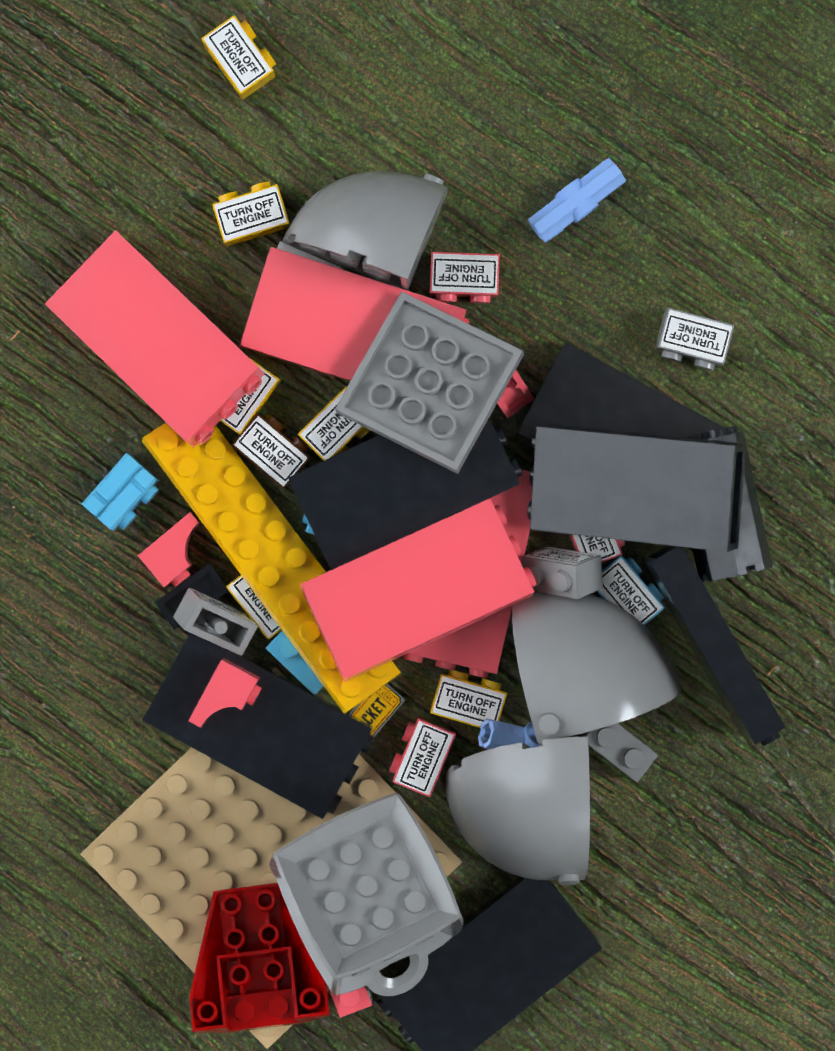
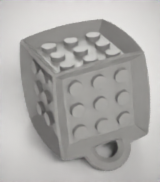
M398 793L373 800L326 821L273 853L271 857L270 869L277 879L296 929L333 995L337 996L352 992L365 986L372 992L382 996H395L407 992L423 978L428 967V954L443 946L462 930L463 917L442 866L412 811ZM409 956V967L402 975L395 978H387L380 973V970Z

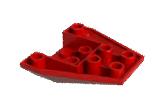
M278 883L213 891L189 996L193 1033H232L295 1025L330 1015L327 984L314 964L296 929Z

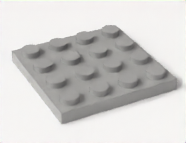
M401 291L338 402L335 411L337 414L458 474L524 353L523 350Z

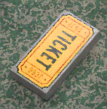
M386 684L355 706L350 714L372 725L373 729L370 734L375 736L406 699Z

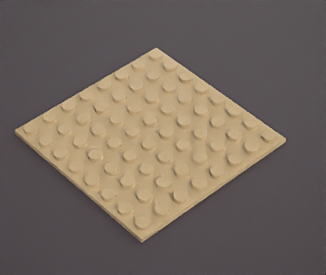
M275 667L272 670L273 672L286 678L277 667ZM191 747L80 855L195 974L213 891L278 883L269 866L273 853L336 816L396 792L358 754L353 764L359 766L350 784L342 783L337 793L342 796V799L334 814L332 815L327 812L324 818L321 819ZM408 805L430 842L447 878L462 863V860ZM292 1025L249 1031L268 1049Z

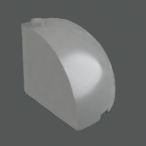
M371 171L353 174L325 186L306 201L291 221L282 242L382 283L408 291L447 195L448 187L443 185L444 181L430 174H425L424 178L390 171Z
M534 591L532 597L512 605L513 635L519 673L538 744L542 743L544 739L566 738L623 722L656 709L681 693L683 688L677 671L669 655L652 636L651 631L633 615L604 598L589 594L579 599Z
M588 736L544 739L541 745L530 748V746L523 743L501 746L468 756L461 760L462 767L459 768L458 765H452L445 775L446 795L454 822L468 844L485 860L508 873L523 878L549 881L559 880L560 885L579 884V880H585L588 870L590 846Z

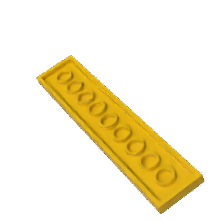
M167 423L144 436L142 439L143 444L344 714L401 673L393 661H390L347 682L343 681L301 590L302 583L326 572L216 425L213 427V435L204 444L200 445L198 443L195 447L188 444Z

